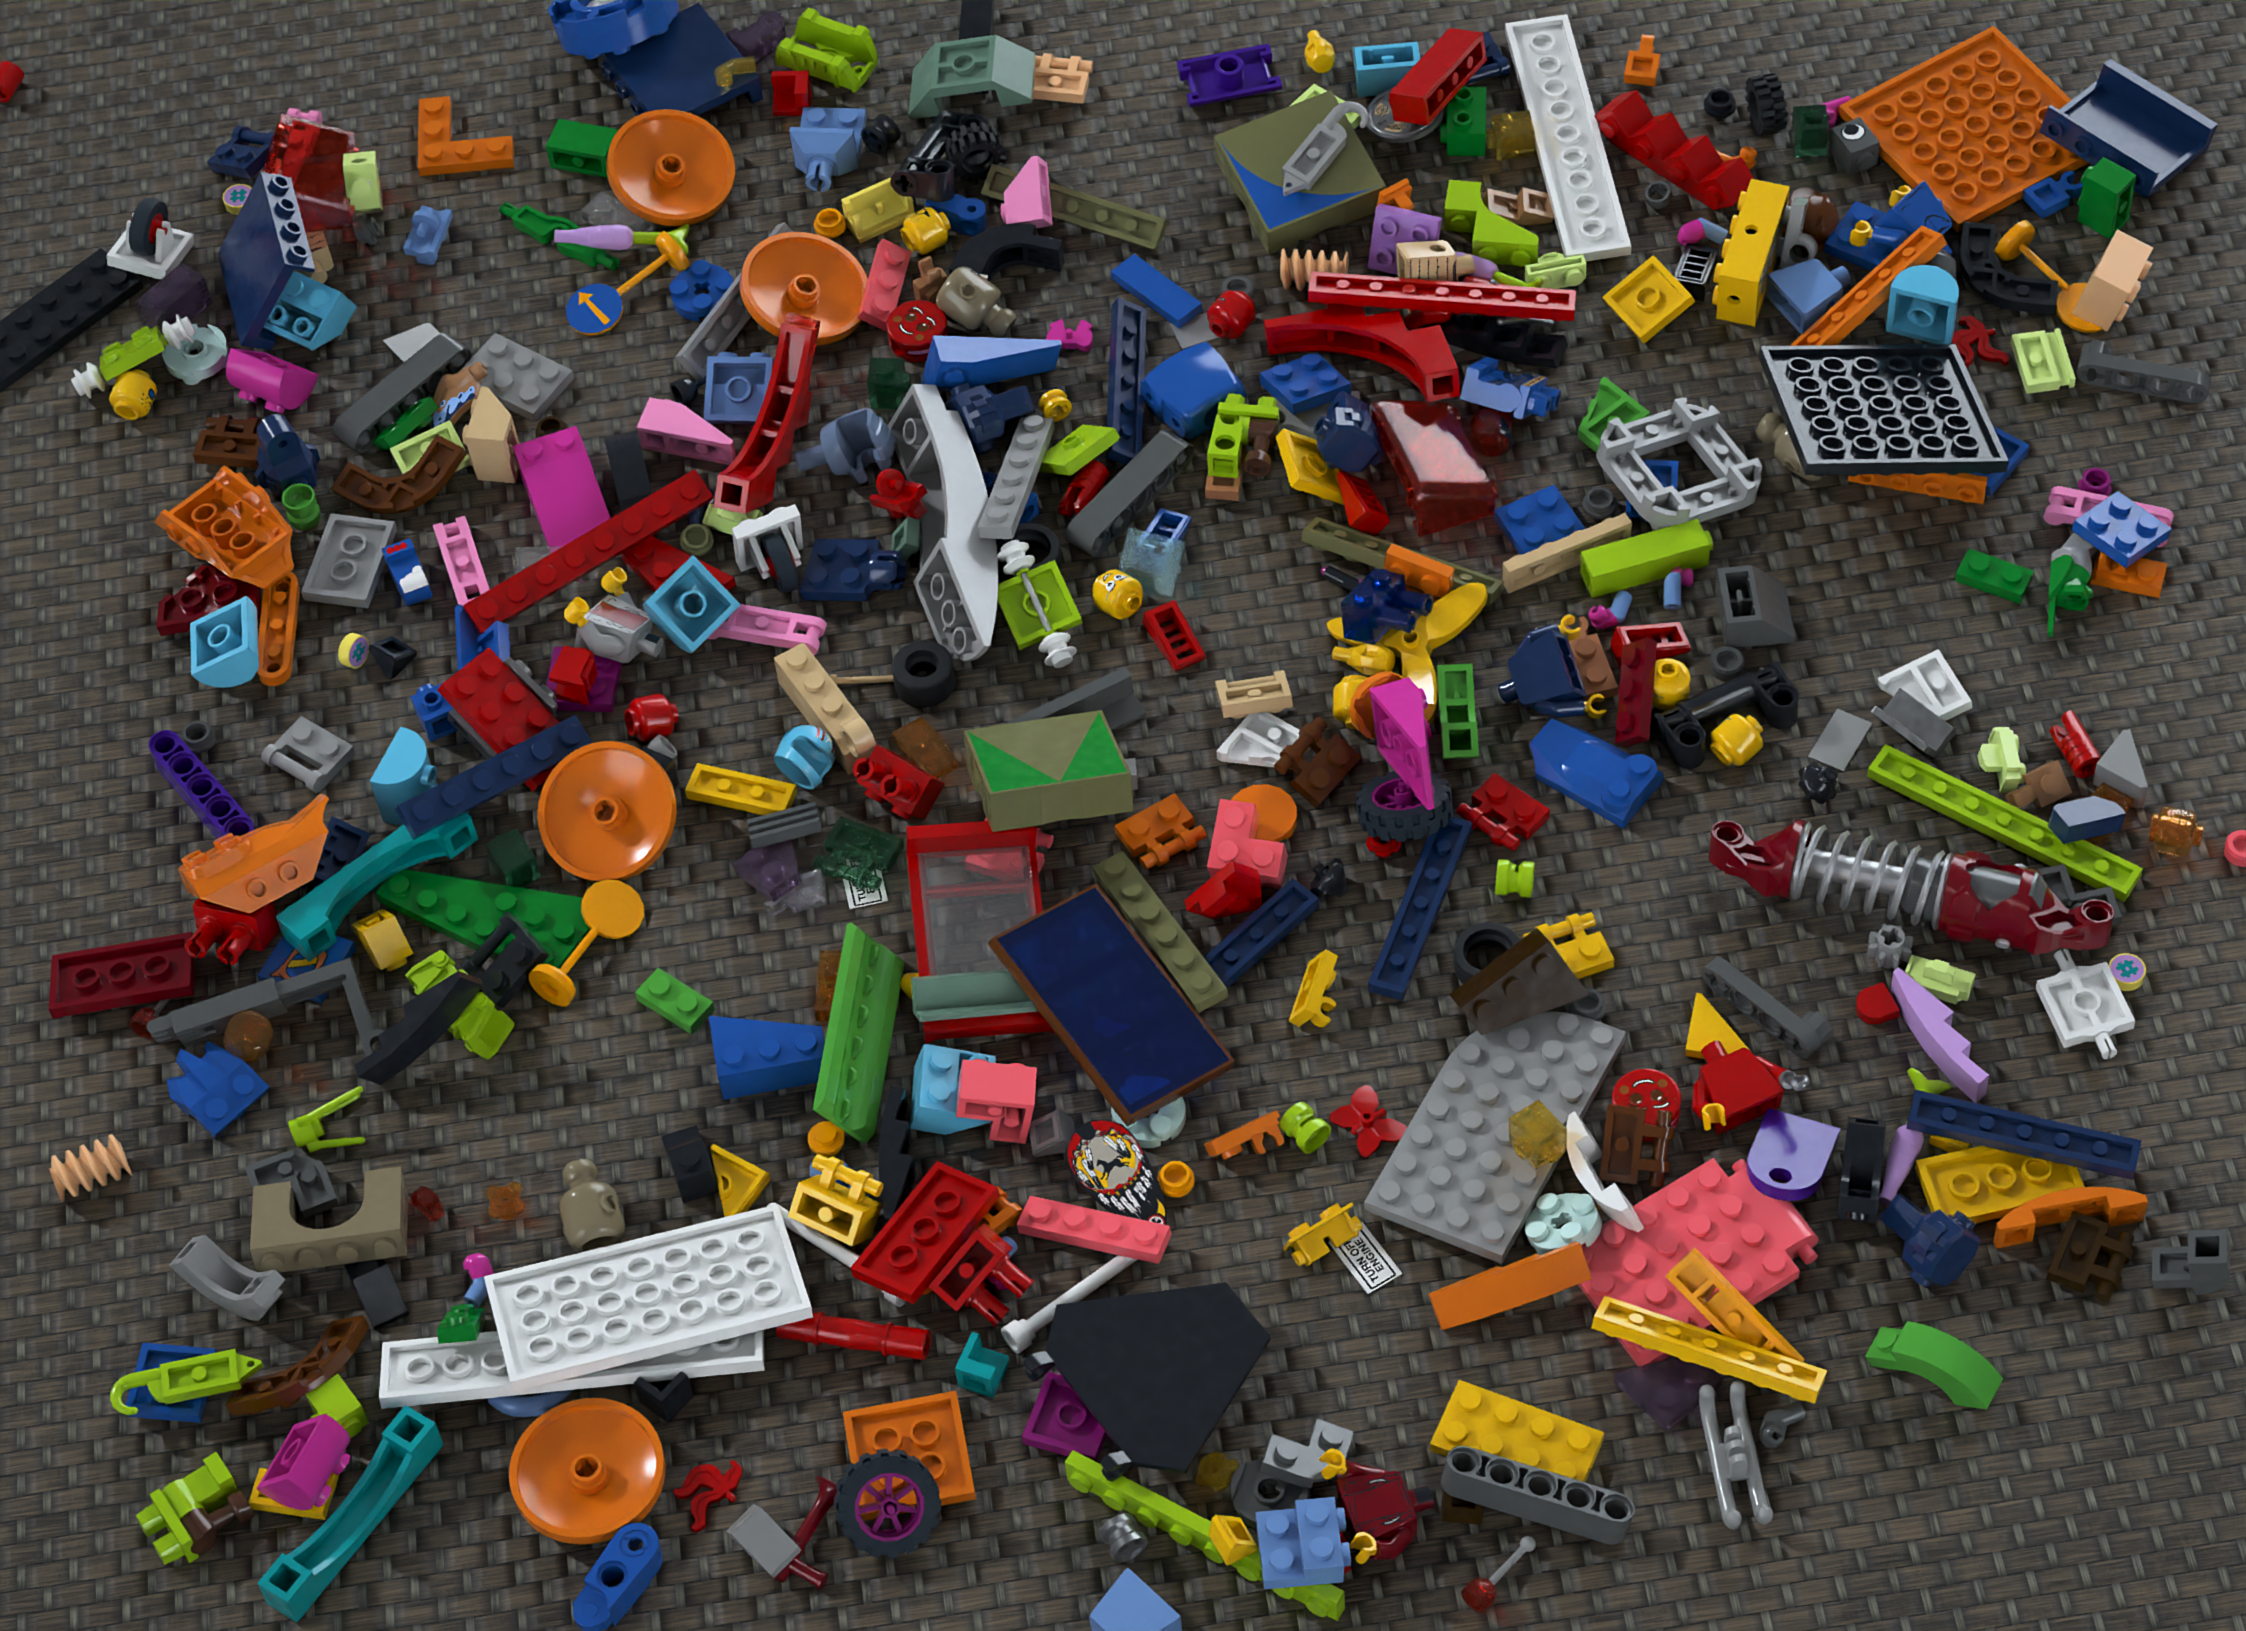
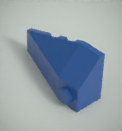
M933 335L921 384L936 385L938 391L951 392V389L965 383H969L970 387L973 388L1055 370L1062 343L1061 340Z

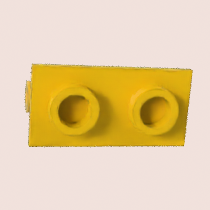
M1351 1202L1342 1208L1337 1203L1323 1211L1319 1215L1322 1220L1310 1227L1305 1222L1288 1233L1290 1239L1283 1247V1250L1287 1251L1293 1247L1295 1252L1292 1253V1257L1299 1267L1303 1264L1309 1266L1330 1252V1249L1324 1242L1325 1238L1328 1237L1336 1249L1359 1236L1358 1231L1363 1229L1362 1223L1358 1217L1350 1218L1348 1214L1353 1207V1203Z

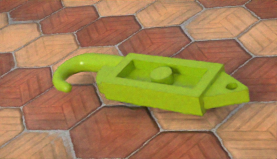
M236 1349L163 1363L158 1368L134 1372L121 1377L111 1390L110 1401L113 1408L119 1413L133 1415L138 1413V1408L128 1407L122 1402V1396L128 1389L147 1385L150 1394L156 1401L171 1404L242 1389L241 1384L264 1366L261 1360L237 1354Z

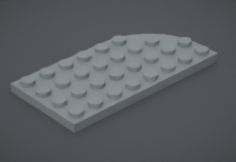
M1546 1011L1481 1035L1478 1031L1472 1033L1457 1046L1444 1063L1364 1201V1210L1503 1264L1567 1148L1566 1125L1568 1115L1575 1111L1580 1119H1583L1626 1041V1031L1580 1015Z

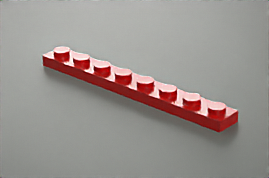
M1311 271L1308 290V302L1321 304L1413 309L1423 312L1440 311L1452 312L1454 314L1468 313L1486 316H1509L1521 319H1550L1553 321H1574L1576 290Z
M696 469L464 604L463 609L481 635L497 620L506 623L713 500V495Z

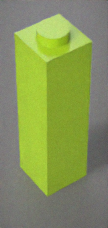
M1695 519L1581 551L1580 574L1592 598L1666 578L1678 566H1681V569L1691 568L1692 570L1708 566L1709 554L1713 550L1712 537L1708 530H1703L1699 520Z

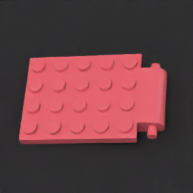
M1712 1158L1632 1206L1644 1226L1643 1230L1636 1232L1627 1229L1612 1219L1602 1224L1601 1232L1594 1243L1589 1247L1585 1243L1581 1245L1592 1279L1580 1283L1578 1286L1596 1310L1604 1296H1608L1712 1331L1716 1328L1665 1277L1694 1247L1753 1306L1799 1278L1800 1270L1792 1260L1799 1256L1806 1265L1814 1262L1818 1255L1812 1248L1816 1246L1819 1238L1791 1201L1768 1197L1753 1186L1749 1179L1744 1159H1740L1733 1164L1732 1169L1735 1173L1728 1177L1717 1161ZM1718 1288L1715 1289L1708 1300L1719 1290ZM1616 1337L1642 1373L1671 1356L1657 1350L1646 1349L1639 1344Z

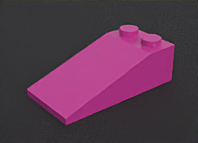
M577 426L513 446L521 478L550 553L610 519Z
M1409 677L1369 688L1378 751L1405 784L1411 787L1412 792L1427 810L1434 809L1428 740L1432 738L1430 725L1424 716V709L1428 707L1424 690L1418 688Z

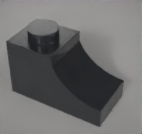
M697 1125L661 1136L683 1204L719 1192L714 1171Z

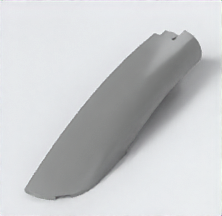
M912 384L887 427L895 437L896 444L894 449L907 481L923 484L928 492L921 498L928 512L919 519V535L922 537L920 545V572L913 583L937 642L946 647L952 655V659L973 661L981 657L991 645L997 610L998 558L996 539L979 538L978 525L989 498L976 454L959 412L946 410L945 403L936 385Z

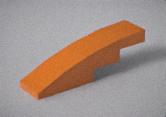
M1575 1241L1543 1255L1534 1254L1504 1267H1493L1433 1291L1428 1295L1440 1329L1445 1330L1555 1294L1591 1280L1592 1276L1579 1242Z

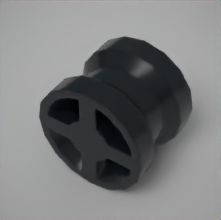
M879 114L874 119L873 125H867L861 130V137L871 151L880 155L888 149V144L896 143L901 138V132L893 119L885 114Z

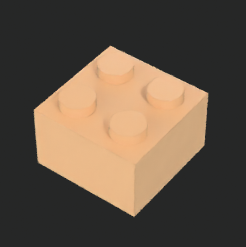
M2117 229L2096 265L2072 314L2102 327V330L2108 332L2114 320L2120 323L2130 306L2125 301L2132 304L2141 287V282L2137 279L2143 281L2153 264L2147 260L2153 247Z

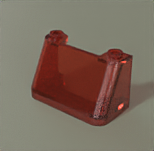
M280 113L268 149L263 172L291 177L306 233L343 229L345 223L351 224L355 211V206L350 205V198L345 197L346 188L343 172V154L359 152V147L354 146L355 133Z
M1384 399L1369 404L1371 418L1380 431L1381 447L1384 448V453H1387L1406 490V503L1408 507L1412 506V509L1416 510V520L1413 521V527L1418 537L1494 514L1495 499L1499 498L1496 483L1493 479L1488 480L1461 427V418L1455 406L1451 407L1448 402Z

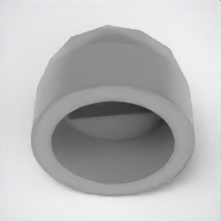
M660 734L647 746V748L673 759L678 755L674 746Z

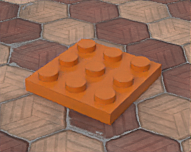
M956 1390L843 1412L851 1463L856 1464L860 1461L859 1457L863 1454L869 1453L872 1455L877 1453L879 1449H888L889 1452H895V1449L901 1450L911 1457L915 1456L928 1468L939 1488V1498L942 1506L976 1500ZM885 1477L872 1482L870 1485L877 1491L885 1489ZM892 1477L893 1494L908 1482L898 1477ZM864 1490L859 1505L876 1502L875 1497ZM914 1490L910 1491L898 1502L915 1506L916 1495ZM879 1510L860 1515L864 1521L875 1519ZM899 1511L898 1514L908 1513V1512Z

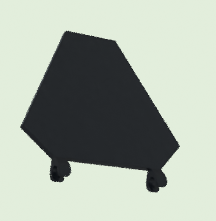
M1227 1282L1056 1305L1046 1350L1031 1354L1025 1358V1374L1031 1381H1038L1053 1366L1056 1367L1120 1450L1106 1455L1101 1460L1102 1474L1108 1481H1115L1131 1466L1186 1474L1270 1342V1335Z

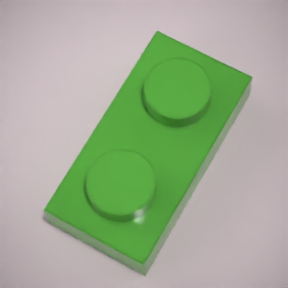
M657 968L635 992L637 1001L691 1035L715 1010L713 1001L660 968Z

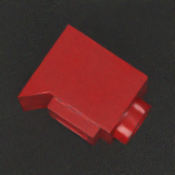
M563 646L549 675L550 682L558 683L553 692L557 699L590 706L587 692L590 693L598 676L595 656L590 650L583 647Z

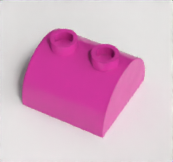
M230 348L226 363L227 380L232 386L240 389L238 397L251 402H257L258 397L267 400L265 404L266 409L281 414L284 413L285 409L292 410L298 408L307 400L319 375L269 353Z
M326 1413L295 1424L259 1483L257 1490L282 1505L298 1510H309L313 1505L316 1507L322 1506L332 1491V1488L326 1485L332 1472L336 1475L340 1474L350 1461L351 1456L344 1452L350 1443L349 1434L337 1421Z

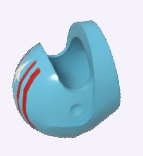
M800 725L792 728L784 735L774 755V762L779 770L793 783L804 789L812 790L823 782V776L832 767L836 755L835 745L830 735L823 729L812 725Z

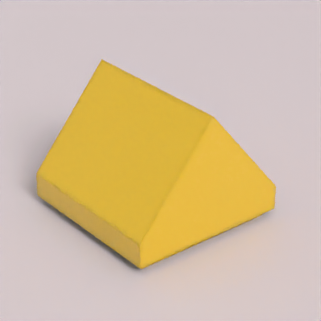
M1215 1515L1212 1518L1208 1535L1226 1566L1254 1553L1258 1549L1241 1517Z

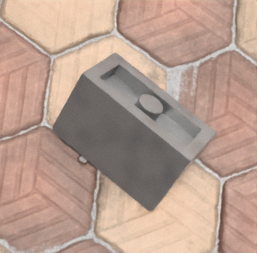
M1899 688L1883 710L1877 706H1874L1871 710L1873 714L1935 759L1957 732L1955 728L1901 688Z

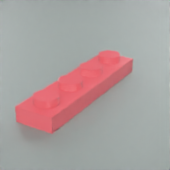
M1029 1196L1017 1222L1019 1234L1156 1264L1160 1263L1172 1236L1169 1225L1035 1196Z

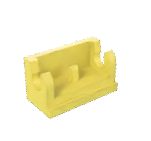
M891 177L841 199L846 225L859 244L903 225L904 219L915 213L912 197H904L896 193L891 187Z

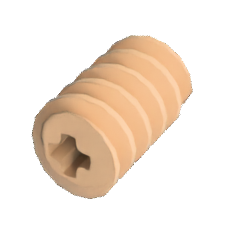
M1283 248L1280 260V279L1284 289L1290 290L1295 281L1298 291H1302L1306 282L1310 283L1311 271L1348 274V251L1343 261H1341L1337 251H1333L1330 260L1326 259L1324 250H1320L1317 259H1313L1311 250H1307L1304 259H1300L1298 249H1294L1291 258H1287L1285 248Z
M113 1134L108 1135V1147H104L98 1139L94 1140V1152L92 1153L84 1144L79 1146L78 1158L70 1150L65 1151V1163H62L56 1155L51 1156V1168L49 1170L61 1202L65 1198V1189L73 1197L79 1196V1184H82L88 1192L92 1191L93 1179H96L101 1186H106L108 1173L116 1181L121 1180L122 1168L132 1176L122 1145Z

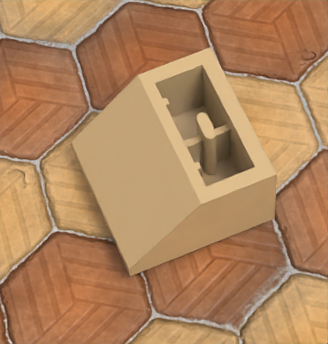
M481 386L478 398L474 399L471 404L469 425L464 426L462 433L463 444L467 445L469 451V464L473 466L477 480L516 483L519 469L513 446L520 443L512 415L488 387Z

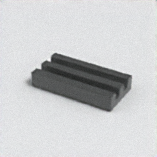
M816 802L747 820L753 849L822 831Z

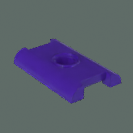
M1269 43L1177 61L1180 81L1187 80L1191 92L1186 94L1189 108L1282 90L1280 76L1271 77L1267 65L1273 63Z

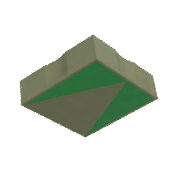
M1102 710L963 730L966 768L975 790L982 797L983 810L992 832L1044 825L1060 820L1084 819L1133 811L1131 772Z

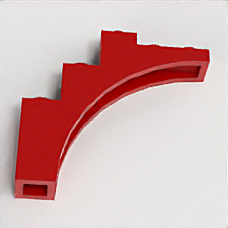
M1326 304V309L1264 320L1266 348L1269 355L1304 351L1351 354L1385 364L1405 375L1420 389L1427 402L1460 396L1458 367L1440 325L1407 331L1399 310L1366 316L1363 307L1344 304Z
M787 322L781 324L773 369L762 406L741 451L733 462L717 476L714 508L746 514L773 501L777 468L791 462L794 432L796 429L808 425L812 392L808 390L816 328Z

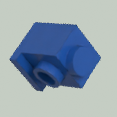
M433 684L422 685L418 688L415 695L410 696L415 713L430 742L458 731L447 719L432 725L433 722L447 717L449 711L453 709L450 703L437 691L441 684L436 686Z

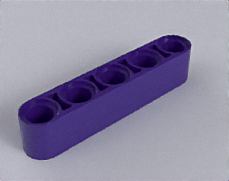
M161 730L150 738L148 747L158 771L217 839L228 833H232L233 836H242L255 830L251 818L175 732Z

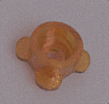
M511 1182L508 1186L500 1187L493 1185L486 1190V1197L490 1200V1207L488 1208L490 1217L506 1220L512 1219L523 1212L525 1205L520 1198V1194L523 1191L520 1183ZM503 1198H508L507 1201L502 1202Z

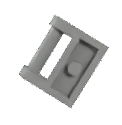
M300 716L275 744H269L265 747L261 754V761L270 767H279L303 781L308 789L318 793L356 753L353 745ZM290 752L319 770L312 771L286 755Z

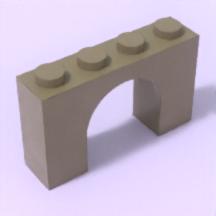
M402 1167L364 1171V1198L361 1208L348 1221L326 1229L306 1228L297 1223L298 1206L291 1181L253 1186L250 1252L256 1272L275 1269L278 1273L407 1256L408 1189Z

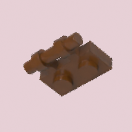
M223 414L219 417H207V430L201 429L193 453L195 463L258 469L257 455L258 447L261 445L256 431L261 419L259 417H249L247 420L233 419L231 415Z
M1316 717L1311 724H1305L1299 731L1298 739L1292 745H1287L1280 752L1281 758L1274 764L1275 769L1281 774H1285L1290 768L1297 774L1290 785L1315 808L1322 803L1362 757L1337 733L1328 741L1322 738L1321 733L1327 727V723L1321 717ZM1308 747L1316 753L1309 763L1303 759L1302 755Z
M1608 1104L1600 1180L1637 1184L1639 1171L1647 1170L1650 1171L1649 1185L1664 1187L1665 1173L1670 1172L1671 1161L1667 1160L1669 1139L1674 1137L1675 1127L1671 1126L1673 1112L1657 1110L1656 1124L1645 1123L1647 1108ZM1643 1136L1654 1137L1652 1158L1641 1157Z

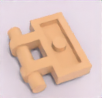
M1043 53V56L1035 55L1033 99L1084 104L1090 81L1089 73L1092 74L1094 62L1082 60L1080 56H1071L1068 59L1054 57V54Z

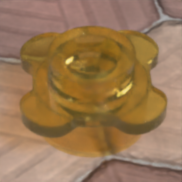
M1220 1452L1210 1453L1203 1457L1198 1465L1199 1473L1196 1476V1483L1200 1487L1207 1485L1213 1487L1215 1492H1222L1228 1488L1232 1475L1240 1465L1236 1459L1227 1460L1225 1455Z

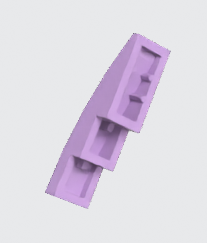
M1898 967L1893 971L1891 993L1906 1024L1924 1051L1947 1078L1974 1103H1977L1986 1095L1989 1074L1969 1059L1971 1043L1951 1027L1953 1011Z

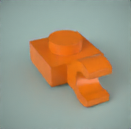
M1642 34L1639 51L1629 50L1624 71V83L1655 87L1661 54L1654 53L1653 44L1655 36Z

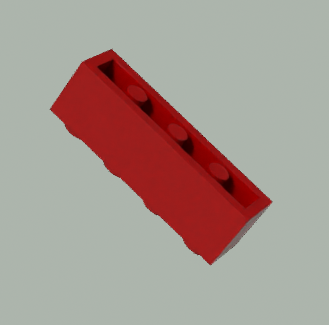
M1449 28L1389 92V105L1392 108L1393 120L1428 126L1487 61L1483 32Z

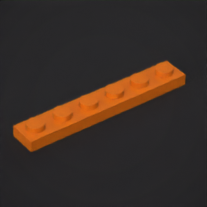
M1921 225L1790 346L1839 345L1851 331L1862 324L1874 310L1889 299L1891 284L1901 271L1912 266L1925 265L1947 245L1943 234Z

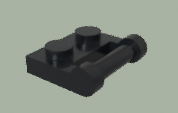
M506 911L499 919L500 925L471 957L467 956L460 963V967L468 975L481 979L483 984L481 989L496 1006L504 1008L529 980V973L538 964H543L550 956L524 924L509 911ZM512 933L515 938L485 971L482 965Z

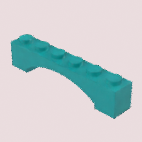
M465 813L415 840L412 839L404 824L401 825L392 834L378 844L373 845L367 852L350 864L345 865L339 872L316 886L307 895L277 915L276 919L284 939L310 962L337 942L335 933L345 916L361 898L378 884L399 871L420 862L442 856L452 859L476 842L478 836L471 816Z
M405 1405L382 1432L383 1438L369 1465L335 1512L300 1546L287 1555L282 1553L258 1581L257 1584L266 1603L297 1623L444 1445L436 1423L409 1406Z

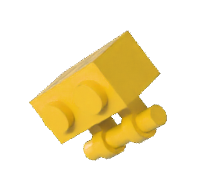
M817 1154L812 1161V1168L821 1171L822 1174L798 1183L788 1217L850 1246L872 1238L882 1203L865 1196V1193L867 1192L878 1197L883 1190L884 1184L873 1179L871 1173L864 1170L857 1172L844 1166V1162L836 1157L831 1156L827 1158ZM838 1179L851 1185L850 1189L836 1183V1180Z

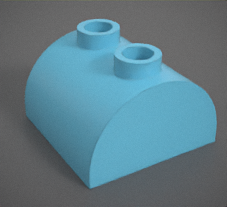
M1929 265L1912 266L1901 271L1894 278L1890 287L1886 332L1934 344H1951L1954 336L1959 287L1953 276L1937 266Z
M692 555L643 603V608L651 621L668 639L682 650L693 653L741 604Z
M247 596L190 623L191 675L195 679L209 686L225 688L248 682L257 673L259 668L257 608Z
M400 727L370 779L383 822L395 825H403L395 811L398 805L438 785L436 781L437 767L431 765L423 739L416 732L404 727Z

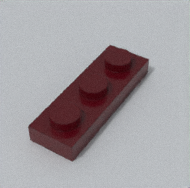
M1648 637L1623 645L1615 744L1625 748L1647 741L1650 736L1657 641Z

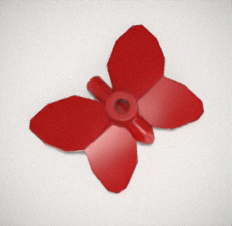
M1364 1085L1354 1092L1351 1096L1350 1105L1339 1107L1329 1117L1333 1124L1343 1128H1351L1350 1132L1352 1135L1358 1134L1356 1143L1360 1155L1364 1158L1371 1156L1378 1149L1382 1141L1390 1143L1400 1141L1407 1129L1404 1124L1392 1118L1381 1119L1387 1115V1112L1383 1108L1376 1111L1379 1106L1377 1093L1368 1085Z

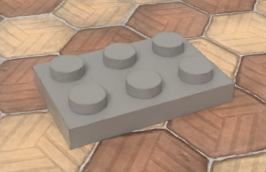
M494 333L461 369L463 370L468 365L472 366L475 362L483 363L487 368L488 375L482 379L480 388L481 386L488 387L505 408L533 422L540 418L575 379L573 370L497 333Z
M331 513L301 591L303 599L305 601L369 608L385 564L381 548L392 545L397 532L395 521Z

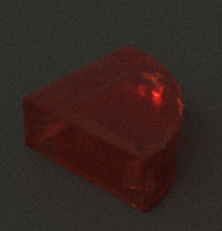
M419 1186L409 1196L410 1204L430 1221L436 1222L444 1215L438 1195L429 1188Z

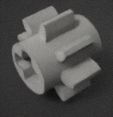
M1884 923L1878 933L1870 932L1868 942L1870 945L1868 946L1867 957H1875L1878 968H1893L1895 970L1902 960L1909 962L1912 953L1910 949L1912 948L1913 937L1905 936L1901 925L1898 927L1894 925L1887 926Z

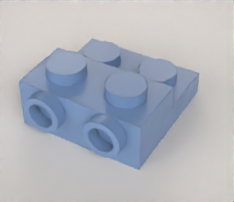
M719 352L718 356H708L703 419L710 424H755L769 384L774 358L770 357L769 354L761 352L751 353L750 357H737V354L732 352Z
M1335 1497L1295 1500V1509L1255 1512L1264 1589L1342 1583L1344 1581V1567L1351 1566L1349 1542L1341 1543L1339 1532H1346L1344 1507L1336 1508Z

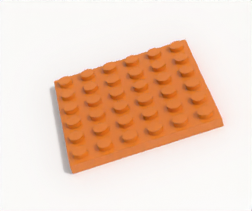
M1995 26L1839 106L1838 115L1845 122L1861 117L1880 142L1878 155L1912 189L1922 181L1928 184L1934 195L1942 201L1944 210L1952 220L1951 227L1957 233L1963 230V222L1977 223L2022 199L2024 189L2048 177L2056 181L2065 172L2075 171L2088 164L2084 159L2039 132L2048 107L2052 105L2057 109H2061L2072 99Z

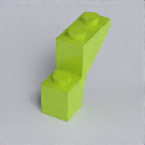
M1449 180L1444 208L1445 231L1473 233L1472 255L1488 259L1495 264L1524 267L1525 265L1538 263V236L1490 211L1481 198V182Z

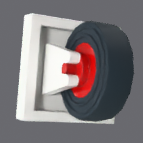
M144 198L136 207L132 219L127 221L125 232L106 255L107 265L161 280L180 264L194 245V234L171 228V224L168 222L167 205L163 201L155 198Z
M795 504L786 508H776L768 515L757 519L744 520L738 526L732 528L735 559L741 572L757 567L762 578L771 577L782 594L799 588L795 568L801 565V557L798 550L804 547L800 513Z

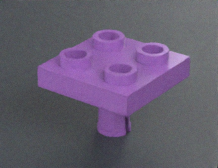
M1379 203L1375 210L1367 268L1398 275L1396 244L1438 241L1442 218Z

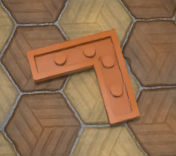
M450 96L419 99L418 171L420 176L514 167V141L512 136L452 141V102Z

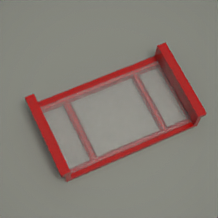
M988 821L906 827V858L919 977L1006 969L990 948L988 942L1000 933L1043 911L1035 848L1036 826L992 832ZM1045 932L1010 950L1023 968L1049 965ZM1039 1011L923 1022L925 1044L937 1039L1051 1031V1034L1055 1033Z

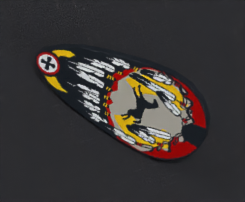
M1109 1119L1092 1120L1080 1125L1071 1135L1066 1148L1067 1166L1079 1185L1110 1213L1167 1225V1210L1163 1192L1145 1152L1134 1135L1122 1124Z

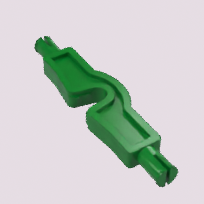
M505 201L503 202L504 205L501 204L499 208L500 214L513 220V225L516 229L528 234L541 244H547L554 239V230L579 228L569 219L547 216L528 205H524L519 209ZM557 243V248L561 254L579 260L591 267H595L599 263L615 271V267L618 268L619 258L606 253V249L572 243Z

